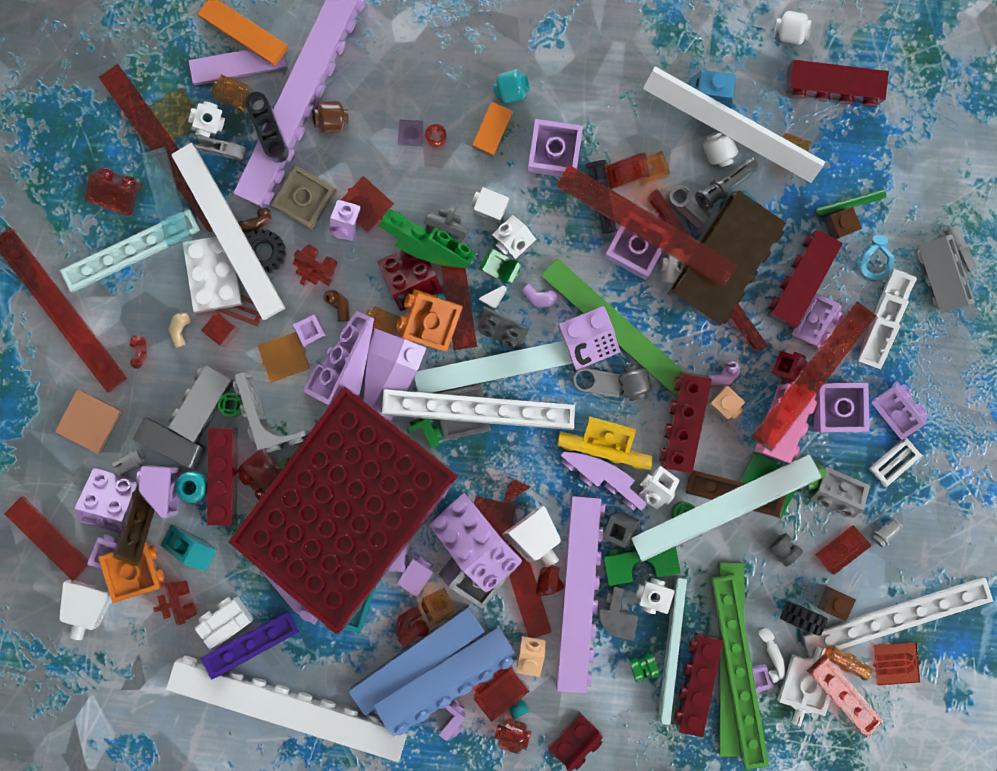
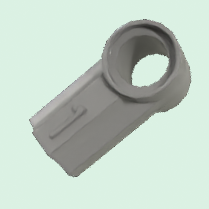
M676 186L666 195L668 206L677 210L696 229H699L712 215L709 210H704L698 205L695 197L685 186ZM676 191L682 193L684 197L681 204L673 199V194Z

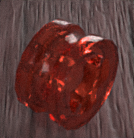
M432 124L426 129L425 137L430 146L441 147L446 142L447 134L443 126ZM433 130H437V133L439 131L442 132L439 141L429 138L432 136Z

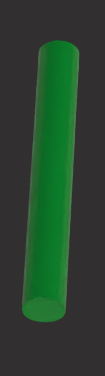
M881 189L816 208L815 215L819 218L850 207L854 208L885 199L887 197L886 191Z

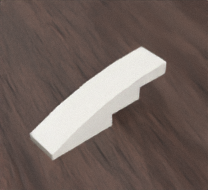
M892 268L858 357L859 362L878 369L882 368L899 331V322L909 303L907 299L917 279L916 276Z

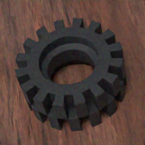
M258 229L256 232L253 230L249 236L246 235L253 251H255L256 246L260 243L265 242L271 245V257L267 260L259 261L266 273H272L275 269L278 270L280 268L279 265L284 263V256L286 257V247L282 242L283 240L277 234L267 229Z
M790 601L786 602L780 616L781 620L820 637L828 621L827 617Z

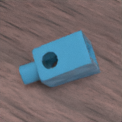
M701 70L691 77L689 86L729 108L733 106L736 83L735 74Z

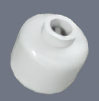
M787 11L782 19H777L775 33H779V40L783 43L801 45L804 40L809 39L812 21L809 20L805 13Z
M719 131L706 136L707 140L703 143V148L709 163L712 165L719 164L720 168L733 163L732 158L738 154L735 141Z

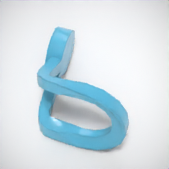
M875 235L873 237V247L864 254L862 260V273L872 280H880L887 277L895 261L893 255L886 248L888 239L883 235ZM880 249L887 257L886 269L881 273H872L868 271L866 266L870 256Z

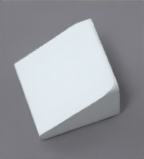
M501 286L479 298V301L494 310L499 305L507 289L505 286Z

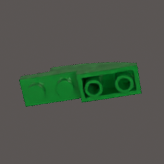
M390 208L378 226L399 239L395 247L431 263L468 268L476 253L466 244L452 238L447 232L435 227L429 233L422 226L414 224L401 213L395 212Z

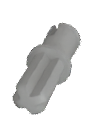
M957 225L945 230L944 234L946 236L953 235L965 273L975 270L977 266L968 249L970 245L966 244L959 226Z

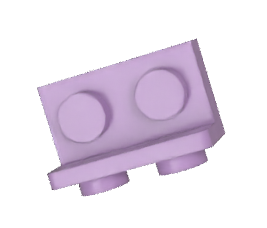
M816 293L800 324L793 330L792 336L814 346L816 350L822 351L824 346L827 347L833 337L831 333L835 326H839L843 320L842 306L840 303Z
M896 381L890 389L872 400V404L898 437L903 440L926 424L927 412L920 403L916 404L912 400V393L904 384L901 386Z

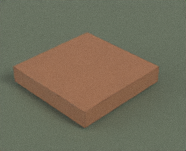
M77 389L55 432L96 454H100L122 411Z

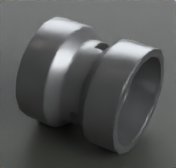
M787 533L779 536L769 546V550L773 554L780 556V561L785 567L794 563L803 553V550L798 545L792 543V538Z

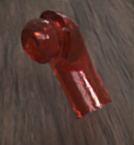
M133 335L129 345L132 348H136V352L130 360V365L135 369H139L147 358V342L143 336Z
M417 605L400 614L397 618L395 634L400 640L410 638L411 622L422 616Z
M417 620L397 640L406 648L418 636H426L429 633V627L425 621Z

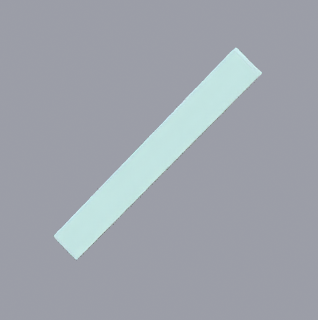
M564 341L417 371L414 377L419 393H435L573 363Z
M809 454L631 539L640 559L645 561L820 479L821 475Z

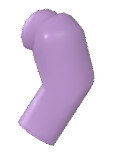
M530 283L521 290L535 307H550L557 300V295L554 291L537 292Z

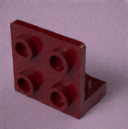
M402 250L378 261L381 272L400 312L407 309L404 307L406 296L409 293L412 294L414 289L432 295L443 292L435 271L428 261L419 259Z

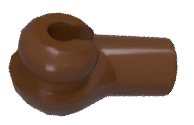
M261 208L257 211L258 217L238 221L242 231L257 230L270 223L272 220L270 209Z
M336 290L326 291L323 296L324 301L337 309L338 322L350 321L348 299Z

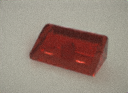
M512 478L504 495V502L508 504L531 486L516 478Z
M852 525L815 555L828 572L835 575L872 545Z

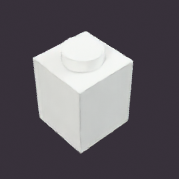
M482 187L480 193H475L471 205L475 206V214L501 223L509 203V198Z

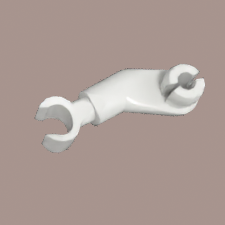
M764 628L758 632L759 636L767 644V652L775 669L770 670L768 673L772 682L776 683L779 680L782 681L786 676L784 661L778 645L773 641L775 639L773 633L768 628Z

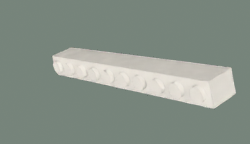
M190 656L180 657L174 663L166 688L168 691L392 761L399 762L408 731L393 737L387 731L380 716L369 713L366 716L358 713L359 710L349 706L341 708L335 706V702L327 699L318 701L312 699L313 696L305 692L296 694L290 692V689L283 685L270 686L263 679L254 677L251 680L243 677V673L230 670L211 680L204 665L197 663L198 660Z

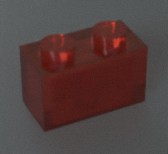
M512 665L507 669H501L494 673L495 678L489 683L482 682L475 688L476 693L473 699L491 722L530 692L529 686L516 673Z

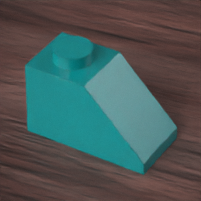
M171 524L160 545L182 564L203 571L207 570L217 550L207 541Z

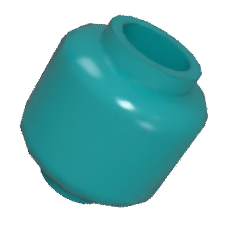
M518 69L499 74L496 80L497 83L493 84L496 97H501L502 101L506 104L525 99L527 92L530 91L526 73H521Z
M198 471L182 474L175 484L177 496L187 503L203 500L207 496V477Z

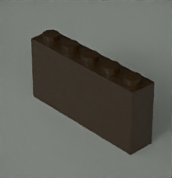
M742 191L732 192L667 294L713 326L726 324L732 316L731 310L735 303L738 304L745 295L744 289L748 283H752L757 277L758 267L771 255L770 248L774 242L777 243L782 238L786 222Z

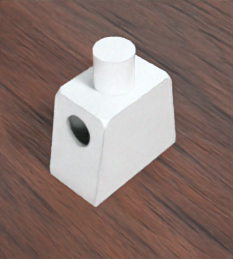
M544 506L534 509L502 534L528 562H535L541 558L546 567L549 568L559 561L552 548L559 544L561 539Z
M73 579L63 583L59 619L61 622L71 624L68 634L69 638L83 640L85 629L93 630L99 627L111 602L108 589Z

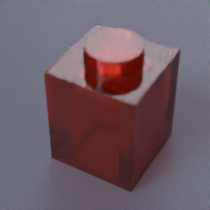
M215 312L201 331L219 346L226 347L240 328L224 315Z

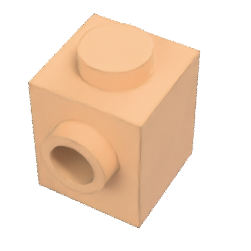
M723 386L707 402V405L723 420H729L730 418L734 420L743 411L741 406L745 402L729 386Z
M522 636L516 673L540 677L545 658V640Z

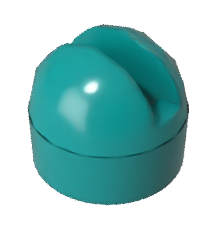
M517 699L518 707L515 706L514 702H511L509 711L513 720L530 712L525 701Z

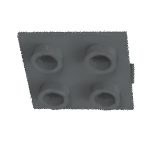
M487 307L484 308L477 326V330L481 331L484 336L493 337L501 341L506 347L517 350L520 349L529 328Z

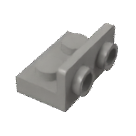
M825 467L826 478H820L818 488L812 494L811 500L817 502L821 507L838 511L844 517L855 518L864 510L870 485Z

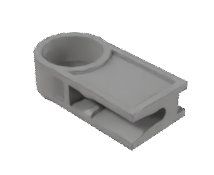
M197 135L199 145H195V148L200 152L244 161L245 147Z
M588 368L579 369L574 374L573 384L577 390L619 398V374ZM582 371L590 372L594 378L592 386L588 389H582L576 383V376Z

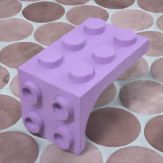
M465 493L428 524L462 571L484 592H488L496 587L522 561Z

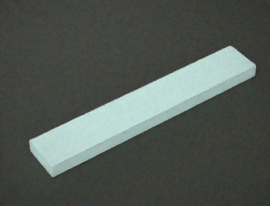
M188 209L61 269L60 272L69 291L73 293L201 232V229L192 210Z
M683 576L674 577L673 590L675 592L671 601L658 719L661 724L670 725L686 593L687 579Z

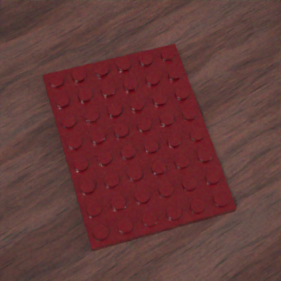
M344 386L228 543L334 634L340 635L459 475L356 393Z

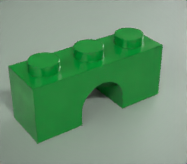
M632 545L631 550L622 551L621 548L607 550L608 554L602 555L607 584L613 586L633 582L632 568L637 562L642 561L635 546ZM676 546L645 560L652 564L654 575L657 578L681 573Z

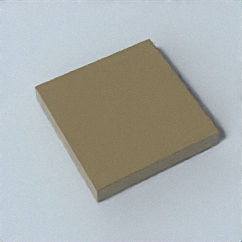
M294 164L270 205L313 230L336 192V188Z

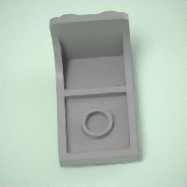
M243 372L234 375L236 379L233 382L234 390L237 396L241 395L243 402L240 405L244 419L248 418L250 428L247 429L251 442L256 443L257 450H265L266 453H271L284 449L283 444L285 443L291 446L300 444L305 440L310 431H301L288 436L275 432L267 422L253 374Z

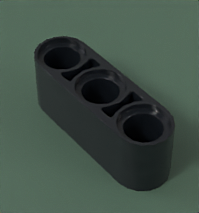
M258 91L251 92L246 97L245 104L262 148L271 161L275 163L284 162L288 158L289 149L272 106L263 93ZM256 101H264L261 109H253V104ZM265 123H273L271 131L262 132V126ZM275 145L282 146V150L278 155L271 154V149Z

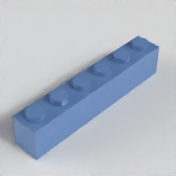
M468 604L351 686L348 692L364 715L370 712L374 715L377 713L374 707L375 704L438 666L449 656L452 657L469 642L473 644L484 637L482 633L485 632V627Z
M500 627L378 702L374 707L387 731L393 737L402 735L413 724L428 719L432 712L447 707L459 695L468 694L478 683L490 680L497 671L509 668L518 658Z

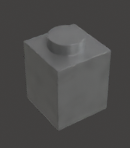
M618 512L610 517L603 539L626 548L633 543L631 538L637 535L641 520Z

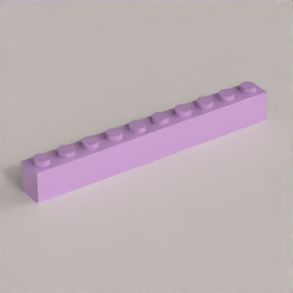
M325 0L273 109L289 149L288 158L281 163L271 161L265 154L259 140L234 191L238 198L260 208H265L266 204L269 205L274 197L273 189L276 183L279 184L284 176L285 171L283 168L286 161L290 162L294 155L295 149L293 147L296 140H301L305 131L303 126L306 119H311L313 108H315L314 103L317 97L320 98L325 90L324 82L327 76L332 75L336 65L334 61L337 54H342L346 45L344 40L347 33H352L356 24L354 19L357 12H362L366 0ZM267 123L263 132L271 131L273 123ZM273 146L271 154L278 155L282 150V146Z

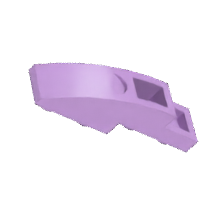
M563 451L560 454L564 458L561 463L571 471L576 468L582 473L579 478L590 487L592 484L598 487L605 480L607 483L604 486L614 495L619 492L624 496L625 499L622 502L633 511L636 507L642 511L648 504L629 488L635 480L617 467L603 460L580 453Z

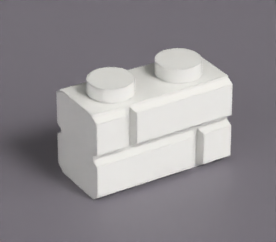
M238 596L233 600L227 597L217 605L219 610L214 614L208 611L197 619L200 624L195 627V630L209 650H214L254 620V617L246 609Z

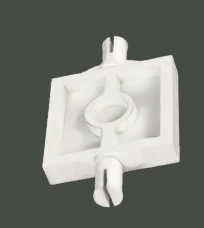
M816 645L813 658H803L793 654L791 656L777 700L796 709L791 721L795 725H802L805 713L826 715L840 670L822 662L827 650L823 646Z

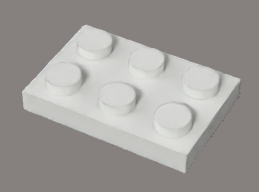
M217 236L183 242L193 312L197 314L243 305L238 274Z

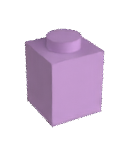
M421 556L419 559L414 557L397 584L417 597L434 571L431 568L432 563Z

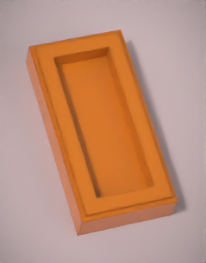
M491 102L472 147L494 156L513 111Z

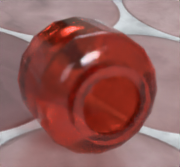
M506 719L503 725L498 724L494 739L499 740L498 746L501 750L520 754L523 750H527L532 731L528 730L526 723Z

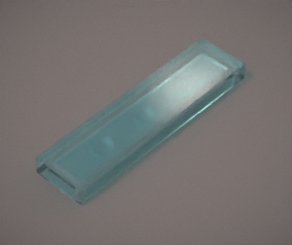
M163 147L142 153L141 156L167 246L170 247L191 241L192 237L166 148Z

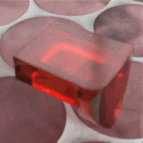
M550 565L540 569L536 588L537 596H549L564 589V585L559 579L560 567Z

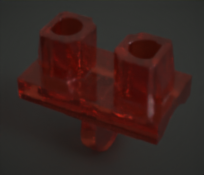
M310 244L301 251L297 249L294 253L293 265L298 267L295 273L302 277L300 284L306 286L308 282L317 285L321 281L330 286L333 282L337 261L327 256L322 264L315 260L319 251Z
M169 581L164 583L169 602H166L164 594L157 596L159 605L153 607L154 612L162 611L163 618L167 619L171 617L168 609L171 607L176 625L185 624V620L197 615L193 602L181 606L178 597L190 593L187 581L175 583Z

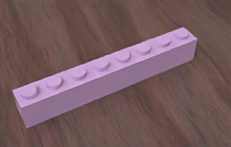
M571 495L556 681L557 691L586 694L587 687H591L592 672H588L589 662L593 663L594 648H590V640L595 638L596 624H592V614H597L598 600L594 599V590H599L600 577L596 575V566L601 565V552L597 550L598 542L603 540V527H599L600 518H604L605 503H601V498Z

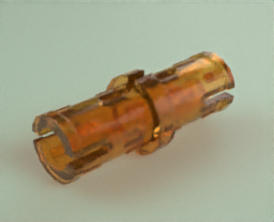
M834 645L827 647L824 654L825 659L840 666L842 671L846 673L851 672L863 681L870 678L872 668L857 660L855 655L847 654Z

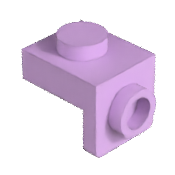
M338 200L330 218V235L338 239L353 241L360 206Z
M104 534L103 538L98 536L87 565L102 569L98 557L114 552L118 538Z
M453 700L445 707L452 713L439 732V735L446 741L450 736L455 738L463 727L461 723L466 715L463 711L465 708L456 700Z

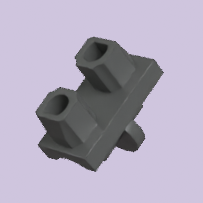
M451 206L449 211L440 208L438 213L440 216L429 213L424 220L427 232L431 233L436 227L447 232L459 242L467 236L469 228L459 225L463 217L455 214L457 208L455 206Z

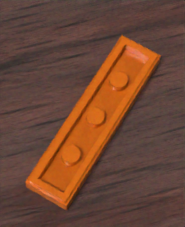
M207 0L197 13L199 18L274 67L289 49L287 44L219 0Z

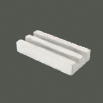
M904 438L874 463L869 470L875 474V477L882 482L881 484L884 487H887L922 455L907 438ZM905 445L907 446V448H906L902 453H900L894 460H892L886 467H884V468L879 472L878 469H879L881 466H883L890 458H892V457H893L898 451H900ZM910 452L914 454L897 470H895L888 478L884 477L886 473H888Z

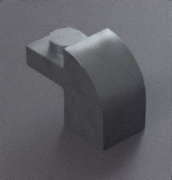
M613 585L611 590L607 589L605 604H608V608L598 606L600 622L611 635L634 641L638 616L636 613L620 610L624 589L622 586Z

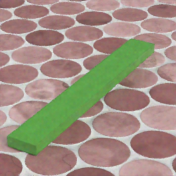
M557 258L541 277L582 314L604 306L613 326L618 346L676 396V391L673 390L675 377H680V372L683 370Z
M719 562V576L736 574L744 619V563ZM722 646L719 660L720 757H742Z
M736 574L711 577L743 767L745 771L769 767Z

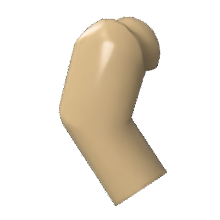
M186 313L175 314L168 328L175 349L186 345L182 334L183 327L190 323V317Z

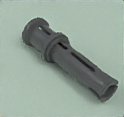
M748 157L747 160L724 177L712 180L706 189L697 191L695 199L698 205L704 210H710L716 201L727 197L730 189L758 170L759 165L753 157Z

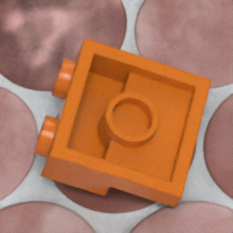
M414 289L412 294L409 293L406 296L404 307L407 310L404 317L400 316L397 321L396 329L399 330L398 335L402 339L447 352L462 306Z
M149 541L145 542L140 562L136 566H131L113 558L114 552L98 557L112 604L163 587L162 582H165L164 572L162 568L157 569L154 560L158 558L155 545L150 546Z

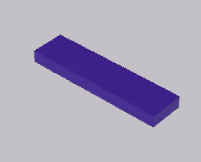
M286 611L200 659L210 679L213 680L299 633V630L289 611Z

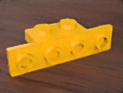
M589 416L583 437L562 431L559 433L557 445L565 450H576L591 457L606 458L616 464H628L638 470H651L652 467L651 455L630 450L636 434V429Z

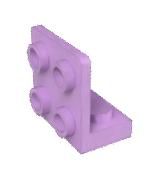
M94 468L75 506L78 522L120 533L132 492L137 490L139 486L136 484V479L122 475L118 476L117 474Z

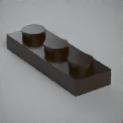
M139 490L132 492L113 554V558L131 566H136L140 562L155 511Z

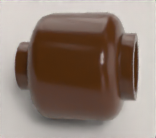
M339 101L320 102L316 108H313L314 128L318 127L321 133L341 132L344 124H348V110L343 109Z

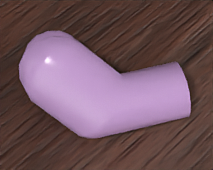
M730 361L720 374L708 375L712 379L711 386L731 385L740 373L739 364L735 361Z

